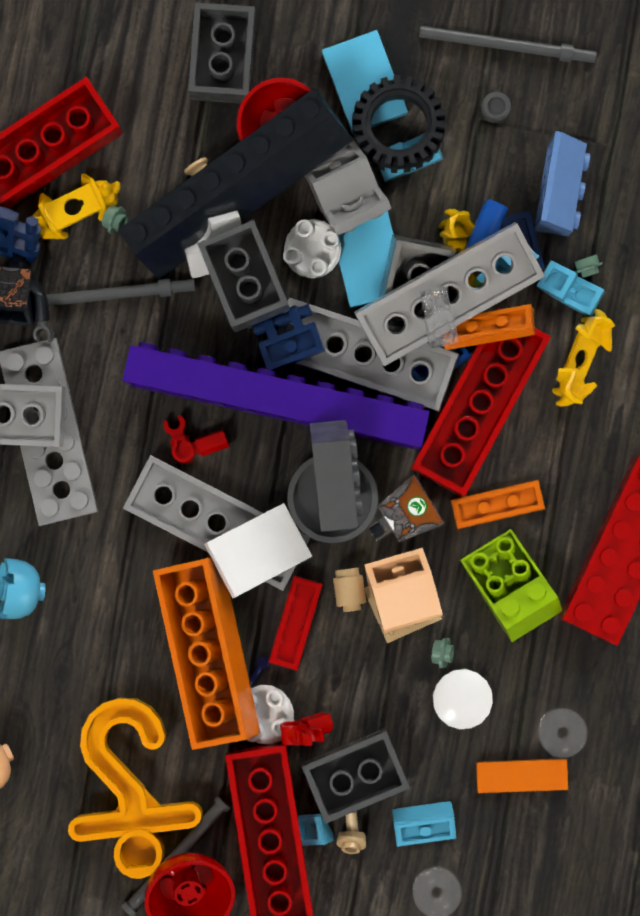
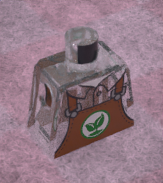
M414 474L377 506L382 518L370 524L368 528L376 541L393 533L397 542H401L445 523Z

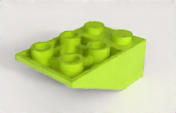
M511 529L460 560L511 642H514L563 611L558 596Z

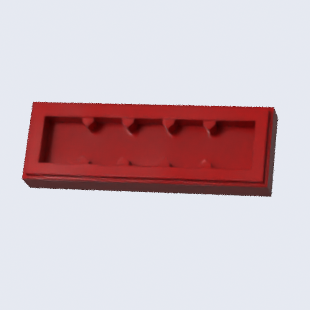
M294 575L268 663L298 671L322 583Z

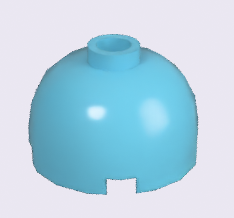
M4 558L5 563L0 565V619H20L30 615L35 610L38 601L44 600L45 583H40L39 573L28 562Z

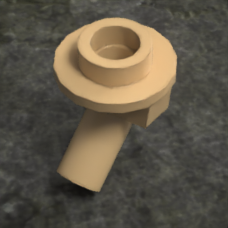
M357 811L345 815L347 831L339 832L336 842L337 846L348 854H357L360 850L366 848V835L364 832L358 831Z

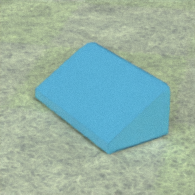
M450 801L392 810L397 847L456 839L454 813Z

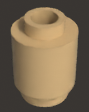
M359 568L336 570V578L333 579L337 607L343 606V612L361 610V604L366 603L363 575H360Z

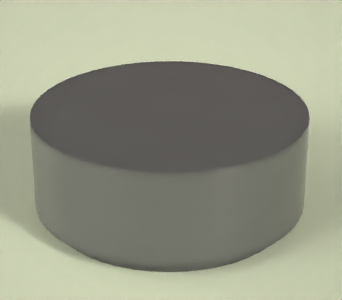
M501 92L487 94L481 104L482 116L491 123L504 121L511 110L509 98Z

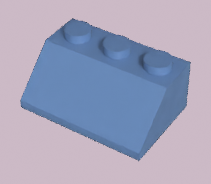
M555 131L547 146L534 228L537 232L569 237L573 229H578L581 212L576 211L578 200H583L586 183L581 182L582 171L588 170L590 153H586L587 143L563 132Z

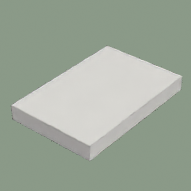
M284 503L204 544L232 598L312 557Z

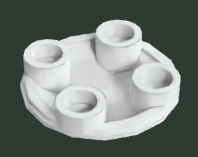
M316 219L300 220L286 237L283 258L291 270L302 277L311 279L323 277L331 272L339 262L342 251L340 237L335 233L331 225L325 221Z
M468 669L454 670L444 675L436 684L432 695L434 709L439 718L448 726L457 729H469L481 724L489 715L493 703L492 690L487 681L477 672Z
M259 685L251 688L261 733L247 740L268 745L281 741L280 724L294 721V710L290 699L282 690L272 685Z

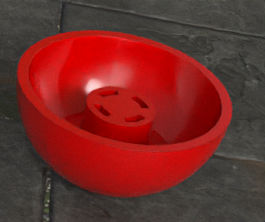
M273 78L256 85L245 96L238 110L237 132L240 141L307 94L311 89L303 83L290 78Z
M181 853L162 862L152 873L145 889V911L147 916H228L235 902V887L227 870L215 859L200 853Z

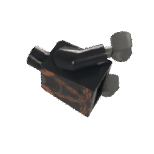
M14 257L11 259L9 267L0 266V323L34 326V322H38V327L33 331L34 339L40 343V333L46 330L48 342L51 343L54 340V332L47 327V321L50 318L48 298L41 282L35 280L33 271L27 269L28 262L23 258Z

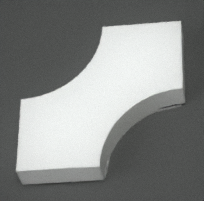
M238 210L208 218L207 231L197 243L242 225ZM197 243L185 249L192 279L209 274Z

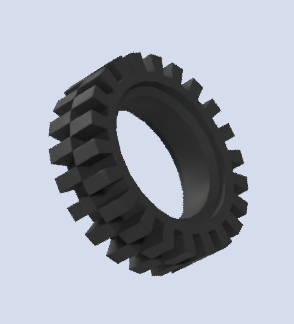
M394 75L393 80L388 81L387 77L381 78L380 84L377 85L374 82L369 85L368 92L364 90L361 93L360 101H357L354 106L355 111L352 116L354 141L365 154L368 162L372 166L376 163L380 170L384 171L385 168H389L391 173H397V169H403L404 173L410 172L412 167H416L417 170L423 166V162L427 161L428 163L433 159V154L439 151L440 144L443 142L446 121L445 110L441 107L442 102L439 97H435V91L431 87L429 89L425 88V82L421 80L415 83L413 82V77L407 76L406 80H400V75ZM395 99L406 100L418 106L423 112L427 123L426 132L422 139L412 147L402 150L385 147L374 137L371 130V119L375 111L384 103Z

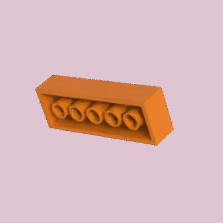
M212 558L153 570L192 750L247 740L260 734L261 731L231 596Z

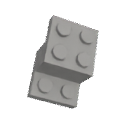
M354 140L305 175L321 212L337 235L351 232L358 225L370 219H377L384 212L392 209L388 198L378 187L367 157Z

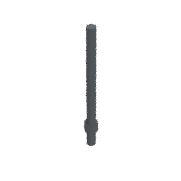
M422 25L419 34L420 38L559 58V61L571 63V60L595 63L597 51L574 48V45L565 43L557 46Z
M169 278L160 279L158 283L46 294L48 298V306L151 295L170 297L172 293L196 291L194 279L171 281Z

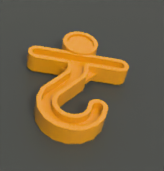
M120 697L101 704L89 714L81 730L80 742L85 763L117 796L118 806L112 811L78 815L70 822L68 832L73 840L79 842L120 837L114 847V860L117 868L122 874L130 878L142 879L150 876L164 858L165 846L162 837L157 832L193 828L199 824L203 817V810L194 801L161 805L146 790L144 784L109 748L107 742L108 733L114 725L119 723H127L133 726L138 731L142 744L148 749H158L165 743L167 738L162 718L152 706L137 698Z

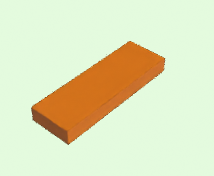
M532 304L479 313L443 333V346L445 350L535 335L534 309Z
M539 480L450 500L457 529L545 509Z
M567 759L476 762L477 793L568 790Z

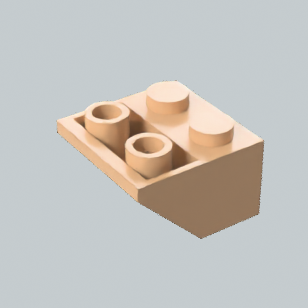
M423 548L364 565L368 585L384 633L443 616L433 576Z

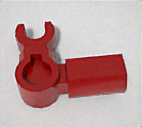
M182 415L178 416L180 425L174 430L170 428L167 420L163 421L164 430L172 436V440H170L172 455L180 464H190L196 455L199 454L203 457L230 448L224 429L196 437L195 442L191 443L189 435L184 433L187 423Z
M320 712L298 719V721L281 723L282 744L312 746V741L324 742V734L330 733L333 729L332 718L330 714Z

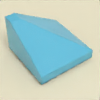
M321 814L298 815L303 846L325 845L335 841L334 834L328 823L325 824Z

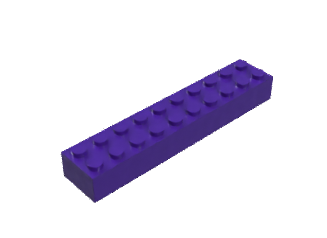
M139 342L138 346L130 345L122 379L128 386L310 426V423L346 420L348 430L354 429L355 437L414 450L422 448L430 412L423 410V404L406 401L404 406L394 404V398L384 395H376L375 399L364 397V391L347 388L346 393L334 390L335 385L317 381V385L313 386L305 384V378L294 375H287V380L277 378L276 372L258 368L257 373L247 371L246 365L236 362H228L227 366L219 365L215 358L198 355V360L188 358L187 352L169 348L168 353L160 352L156 345L146 342Z

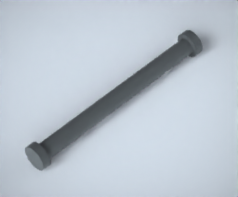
M217 796L214 799L215 804L201 818L199 824L193 827L165 860L181 853H187L224 811L228 812L231 809V806L223 798ZM149 878L129 901L124 900L121 904L122 909L130 916H136L138 913L137 909L144 902L145 889Z

